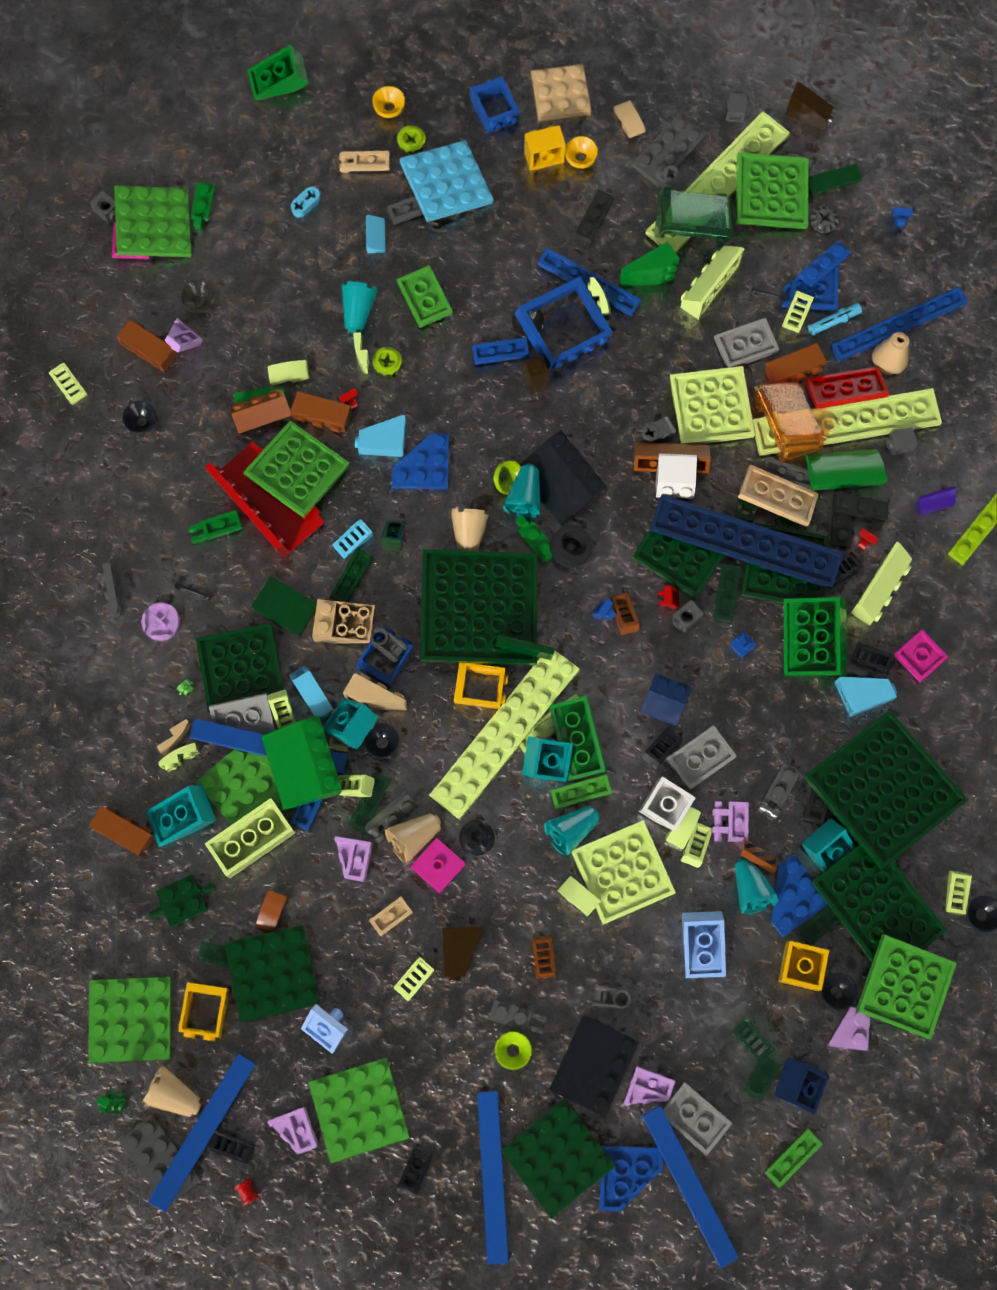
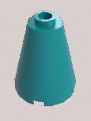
M347 281L346 285L342 282L344 326L348 333L354 334L363 331L378 294L377 287L372 285L371 289L367 287L366 283Z
M525 464V466L520 467L503 504V509L507 513L515 512L517 517L523 515L524 518H535L537 514L540 515L539 470L535 465Z
M586 806L548 820L544 823L545 833L547 836L551 835L553 838L551 844L560 854L569 855L599 823L600 814L596 808Z
M745 857L739 858L734 867L741 913L753 914L766 910V905L772 903V906L779 902L778 895L757 864Z

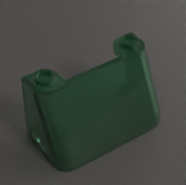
M671 187L663 188V190L657 193L654 237L664 238V234L671 235V237L681 235L709 238V241L716 239L715 244L727 243L733 237L730 198L724 193L709 195L674 191V188Z

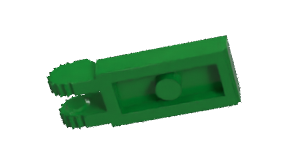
M234 510L188 527V532L195 533L202 529L204 530L203 534L191 538V542L197 544L204 542L206 539L210 540L242 530L243 526L238 511Z

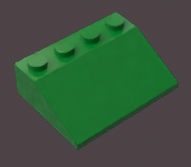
M845 598L784 599V675L847 676Z
M319 716L298 721L261 736L283 811L341 794L342 788Z

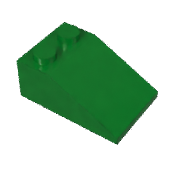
M291 45L247 70L256 101L293 93L309 84L302 54Z
M666 242L621 269L619 286L623 288L662 284L665 281L669 282L676 276L680 258L670 244Z

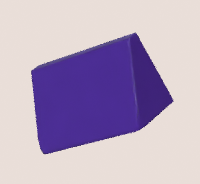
M953 486L920 496L916 502L920 515L954 506L956 503V487Z

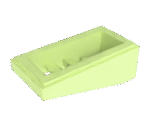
M796 291L782 327L799 333L814 297ZM801 298L803 300L808 301V303L806 305L804 303L797 301V299ZM797 305L805 308V310L803 312L801 310L794 308V306ZM794 312L802 315V318L792 316L791 313ZM791 319L793 321H796L799 323V325L797 326L792 323H789L788 320Z
M65 363L60 364L49 372L52 379L72 405L87 396V393ZM69 377L71 378V379H69L68 381H66L65 383L61 384V382H63V381L66 380L67 378H69ZM72 384H75L73 387H71V388L68 389L67 391L65 390L66 388H68V387L71 386ZM78 389L80 390L78 393L70 397V394H72Z
M286 690L268 695V701L278 729L297 722ZM287 706V708L276 710L277 708ZM287 713L290 714V715H288V716L279 718V716H281V715H284V714H287ZM292 720V723L281 725L283 722Z
M338 775L341 788H343L345 781L344 790H341L340 795L372 796L374 778L368 775Z
M700 823L696 824L681 858L682 862L697 868L701 866L710 841L712 828ZM696 831L707 835L706 837H704L702 835L696 834ZM693 839H697V840L702 841V842H704V843H703V844H702V843H699V842H697V841H694ZM691 846H693V847H695V848H698V849H700L701 851H697V850H695V849H692Z
M949 870L946 912L966 914L972 875L969 873ZM956 878L963 879V883L955 882ZM954 887H963L962 891L954 890ZM953 894L962 895V899L953 898ZM952 902L961 903V907L952 906Z
M419 957L394 986V989L409 1001L435 970ZM418 965L427 971L425 975L417 969ZM413 971L422 978L420 981L411 974ZM408 977L417 984L415 987L406 981ZM403 983L411 990L410 993H407L401 987Z

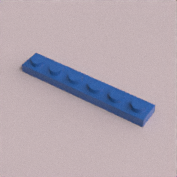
M549 248L545 250L538 261L540 267L568 282L581 277L587 289L590 278L594 277L603 288L609 305L631 317L641 303L642 299Z

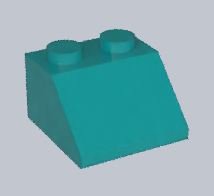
M343 698L323 726V730L344 745L357 749L364 742V738L374 727L379 717L366 705Z
M528 736L522 775L567 782L573 743Z
M829 819L802 843L808 856L822 872L855 847L846 829L832 819Z

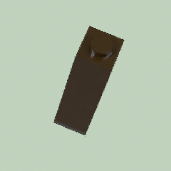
M797 81L785 116L825 130L827 124L831 125L834 114H832L834 106Z
M534 356L518 361L530 395L548 390L549 371L543 356Z
M483 926L443 928L444 977L449 978V981H461V977H465L483 933Z

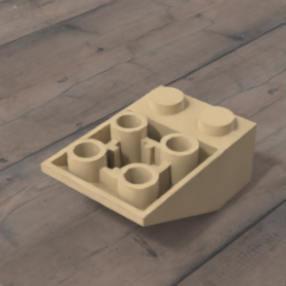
M318 599L312 634L314 641L331 644L370 643L375 605Z
M354 673L343 692L345 699L362 703L370 710L406 711L408 708L406 700H404L405 697L396 691L394 693L387 690L388 687L379 682L377 684L371 682V678L363 673H360V675Z

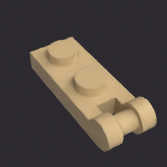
M346 151L340 153L341 164L339 171L342 173L350 171H390L389 151Z

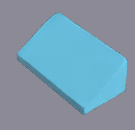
M366 215L367 253H385L384 218Z

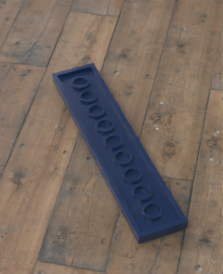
M661 494L649 530L831 590L843 556V552Z

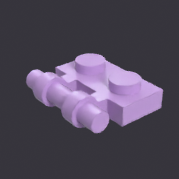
M715 801V807L712 809V815L714 816V827H712L714 841H722V834H728V842H742L743 839L748 841L749 802H728V809H722V802ZM722 816H728V827H722Z

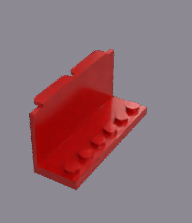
M254 441L222 469L218 465L214 467L211 463L206 465L205 469L284 557L289 555L325 523L319 516L320 511L315 506L303 518L244 476V471L264 450L263 447L260 449Z

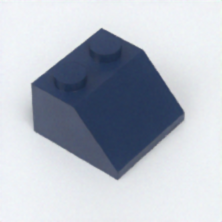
M655 673L640 713L676 727L692 687Z
M788 1058L780 1081L776 1086L774 1096L815 1115L829 1076L805 1063Z

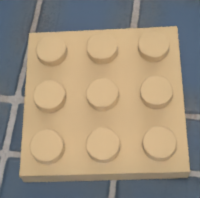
M583 64L531 71L538 121L591 115Z

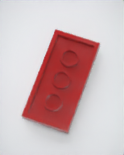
M878 366L806 378V386L815 409L889 397V390Z

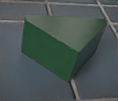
M386 520L381 537L383 549L402 550L405 522Z

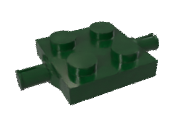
M191 874L157 890L156 894L160 901V908L149 912L152 920L164 915L171 928L178 926L208 911L204 895L215 891L214 886L210 883L201 888L197 885L194 875Z

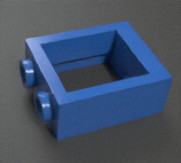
M503 76L470 88V99L486 133L497 131L501 127L513 125L519 121V110ZM503 93L511 110L488 118L481 101Z
M386 627L385 630L401 640L408 647L390 676L367 663L376 649L372 642L369 643L356 663V668L390 689L414 649L410 640L405 637L401 639L395 636L396 633ZM379 634L375 636L374 640L380 642L385 637Z

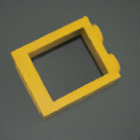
M459 663L454 703L499 709L501 704H505L506 693H503V685L507 686L509 674H505V668ZM467 672L500 676L496 702L463 697Z
M187 983L178 1032H183V1037L195 1038L196 1034L204 1035L203 1040L215 1041L216 1037L221 1038L230 989ZM194 992L222 996L215 1032L188 1028Z

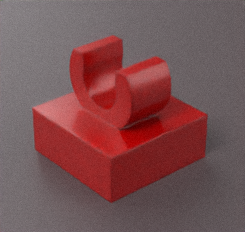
M353 388L338 397L337 400L339 403H347V405L351 406V410L358 406L354 399L358 393Z
M862 529L859 535L863 539L858 546L865 550L869 542L875 545L879 538Z
M665 586L664 591L658 592L659 596H664V601L658 602V605L668 606L672 609L680 608L679 589L673 586Z

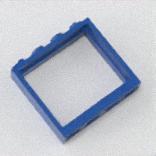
M581 277L518 307L514 314L538 356H543L548 370L560 368L564 365L563 362L567 360L570 362L574 361L579 357V354L591 352L594 350V346L598 344L603 346L606 342L610 341L609 338L613 334ZM576 291L601 333L553 357L529 314Z

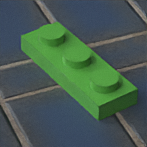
M606 774L550 790L555 810L611 795L612 790Z
M806 1128L764 1173L778 1188H781L823 1144Z

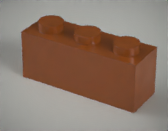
M129 320L116 336L119 343L165 372L177 357L176 351L168 343L162 341L155 332H148L141 323H134Z
M818 343L768 362L764 371L773 389L777 387L784 388L792 381L796 380L799 382L805 379L807 375L821 373L827 361Z
M277 389L270 391L267 395L254 396L250 401L244 403L237 402L232 407H229L238 433L292 416L283 390Z
M299 391L296 393L291 408V415L295 421L300 423L309 422L318 428L327 427L337 433L340 431L346 432L352 414L350 405Z
M100 806L88 827L143 858L155 838L150 834L152 830L143 825L140 828L133 825L135 822L133 819L126 815L124 818L117 815L118 811L110 806L107 809Z

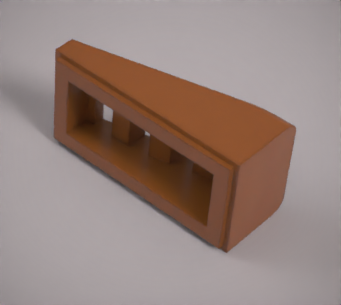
M629 593L611 596L610 600L613 602L612 607L616 613L615 618L620 634L625 635L639 631V621ZM624 601L627 602V603H625V604L617 605V603H620V602H624ZM627 608L629 609V610H626V611L619 612V610H623V609H627Z
M552 937L532 938L536 979L556 977ZM548 943V947L537 948L536 944ZM549 951V955L538 956L537 952ZM550 959V963L539 964L538 960ZM551 967V971L540 972L539 968Z

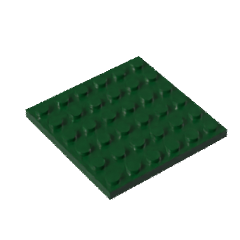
M423 549L420 662L536 665L537 657L495 647V643L499 634L537 643V553Z
M891 710L803 777L881 870L968 801Z

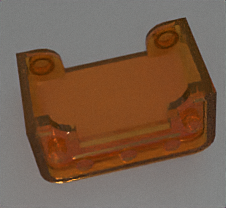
M782 382L755 386L753 402L756 409L759 408L760 412L763 411L775 437V446H778L780 450L777 453L780 463L823 449L826 437L823 430L819 429L805 399L802 384H798V382Z

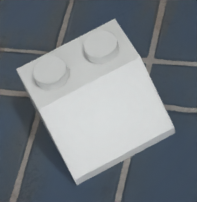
M659 453L655 482L656 497H661V494L672 498L694 499L697 455Z
M660 777L638 812L654 822L676 831L696 797L666 778Z

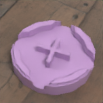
M162 602L149 606L143 613L141 620L145 633L152 639L160 641L173 637L179 630L181 622L176 609L170 604Z

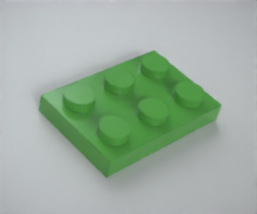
M430 265L396 279L419 328L453 314Z

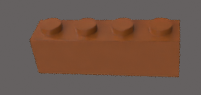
M634 442V471L657 472L659 453L697 455L696 473L709 474L711 459L709 445Z

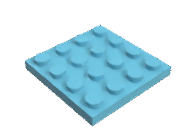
M466 140L400 158L402 169L427 222L493 203L494 199Z

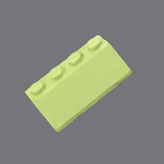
M723 246L720 251L717 250L712 256L713 261L710 264L707 263L702 269L701 273L703 274L699 278L696 277L692 282L690 291L686 290L682 295L680 308L699 319L739 267L744 248Z
M896 542L888 552L850 613L868 625H871L873 621L878 622L883 614L880 611L883 605L888 606L893 598L890 594L893 590L897 591L902 583L900 581L901 576H906L912 567L909 565L912 558L899 542Z
M270 798L210 839L205 845L228 878H232L294 835L295 831L272 798Z

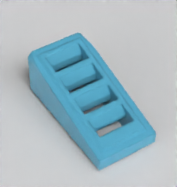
M360 519L332 546L345 560L355 552L356 548L361 547L371 539L373 533ZM360 528L365 533L363 536L358 531ZM354 533L359 538L358 541L352 536ZM348 538L353 543L352 546L346 541ZM342 543H343V544L347 547V549H348L346 552H345V550L340 546Z

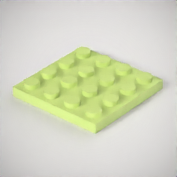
M743 366L670 375L680 444L697 445L754 438L755 432Z
M644 820L574 849L571 852L587 890L601 901L597 905L596 911L602 925L676 893Z

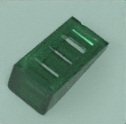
M748 1018L731 1032L759 1063L775 1050ZM748 1027L750 1030L742 1037L740 1033ZM754 1033L755 1037L748 1043L746 1039ZM759 1039L761 1043L753 1049L751 1046ZM765 1045L767 1049L761 1055H758L757 1052Z

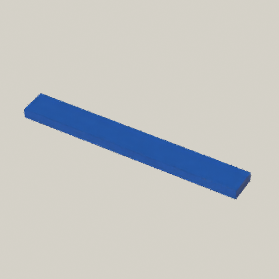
M959 286L833 343L830 348L838 362H841L878 345L894 333L907 332L966 305L968 300Z
M195 718L190 739L267 757L261 738L263 734ZM330 751L336 772L343 775L348 755Z
M240 1054L237 1055L149 1198V1203L163 1212H167L256 1064Z
M498 1091L477 1092L487 1263L502 1264L508 1263Z
M657 1106L641 1115L719 1268L725 1267L739 1257L661 1106Z

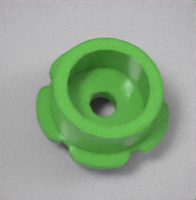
M189 679L184 680L177 687V690L180 692L179 695L185 694V696H188L195 689L193 687L194 682H191Z

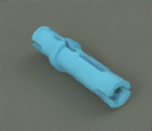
M855 303L845 309L841 308L837 313L809 324L808 331L814 336L841 322L845 323L848 319L861 314L862 308L859 303Z

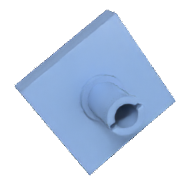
M318 1005L311 1009L301 1028L332 1054L348 1030L338 1022L343 1017L341 1010L333 1008L330 1014H328Z

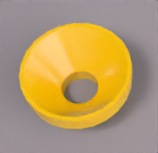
M392 86L378 89L372 100L376 113L385 118L398 116L403 111L405 105L403 93L398 88ZM386 104L394 105V109L391 111L385 110L384 107Z
M579 136L572 138L567 143L565 156L568 163L573 167L587 168L596 160L597 146L590 138ZM584 154L586 159L578 161L576 155Z

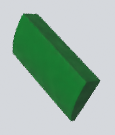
M877 449L805 455L811 490L881 486L888 481L884 463Z
M589 696L550 705L558 741L573 743L568 781L608 772Z

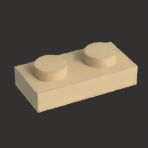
M399 897L369 921L380 937H382L413 912L403 898Z

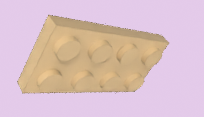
M750 464L738 498L807 527L810 524L819 494Z

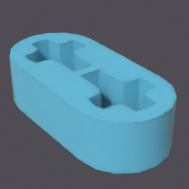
M308 187L291 203L293 215L303 217L320 202L319 190L315 187ZM309 194H311V195H314V194H315V198H313V197H310V198H309ZM296 206H298V207H301V206H302L303 209H302V210H300V209H297V210H296Z

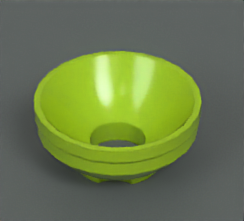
M503 461L495 470L494 483L497 490L503 494L508 495L521 467L516 461ZM501 472H504L505 479L503 482H501L499 478Z
M508 1032L503 1034L496 1042L495 1056L504 1068L511 1070L520 1069L530 1060L532 1053L531 1044L523 1034ZM515 1044L518 1046L519 1054L516 1057L508 1055L507 1048L509 1045Z

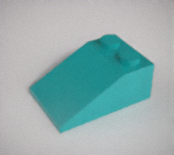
M202 785L187 786L145 811L159 847L197 832L217 821Z

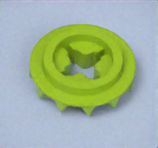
M406 126L399 131L397 143L400 149H404L406 153L408 151L414 153L416 150H421L422 146L425 145V134L417 126ZM408 137H410L411 139L414 138L415 143H413L412 141L408 142Z
M383 347L375 352L372 363L377 373L379 372L384 376L388 374L393 375V373L399 371L402 365V358L396 349ZM389 356L390 362L392 363H389L388 366L385 367V364L382 361H386V359Z

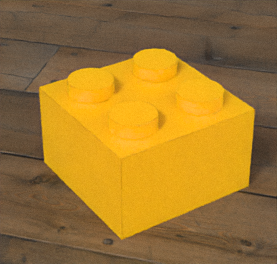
M560 125L525 133L524 153L530 171L564 163L566 144Z
M793 941L786 942L778 982L821 991L829 950Z

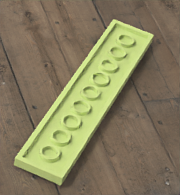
M763 111L646 230V235L659 246L668 242L676 253L736 191L738 152L771 155L789 137L790 132Z
M933 388L891 395L886 398L752 419L759 456L886 435L892 431L912 427L914 430L938 426L942 423Z
M554 651L551 660L539 658L537 664L531 668L506 699L505 704H502L429 796L461 820L518 749L519 745L530 734L534 726L550 709L549 706L554 704L578 674L580 669L556 651Z

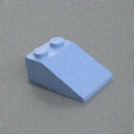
M722 911L682 913L685 977L726 976L725 933Z

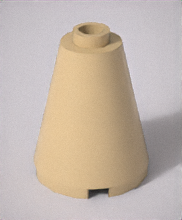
M894 333L874 348L872 353L874 367L878 366L882 374L892 376V374L901 373L907 367L909 362V338L905 333Z
M458 508L452 509L451 515L457 550L478 551L488 521L489 511L465 508L463 511H458Z
M429 813L391 826L385 830V835L388 842L392 841L394 853L402 862L407 863L441 830L440 825L442 823L437 815Z
M161 1066L141 1101L144 1105L190 1117L191 1114L196 1115L201 1106V1103H199L200 1098L164 1066Z

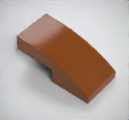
M268 890L255 929L265 933L276 931L281 918L280 915L288 897Z

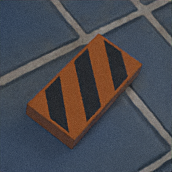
M743 839L740 843V855L768 872L774 873L777 870V858Z

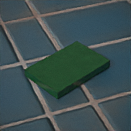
M270 576L250 608L300 637L315 614L317 603Z

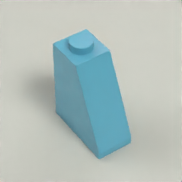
M401 415L359 430V437H355V448H358L359 454L404 457L406 416Z
M305 665L288 675L314 716L324 719L331 714L330 711L333 710L331 704Z
M840 677L835 681V685L850 717L893 701L897 697L896 688L893 683H890L889 679Z

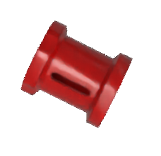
M250 1178L234 1187L235 1191L238 1190L243 1200V1206L260 1197L259 1194L255 1193Z

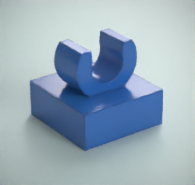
M894 207L891 210L890 217L896 218L895 226H905L906 219L912 217L913 209Z
M601 599L591 615L596 619L604 617L607 620H612L616 615L610 609L613 602L609 599Z
M745 631L729 644L741 658H744L757 646Z

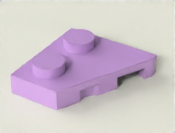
M176 318L165 339V342L177 352L200 346L203 341L201 337L179 318Z
M335 836L339 859L343 866L344 878L365 882L373 843Z
M849 1007L831 1040L828 1041L827 1046L868 1051L870 1016L857 1012L856 1008Z
M636 1066L624 1105L669 1101L675 1080Z
M306 1107L267 1121L268 1125L273 1127L297 1154L319 1146Z

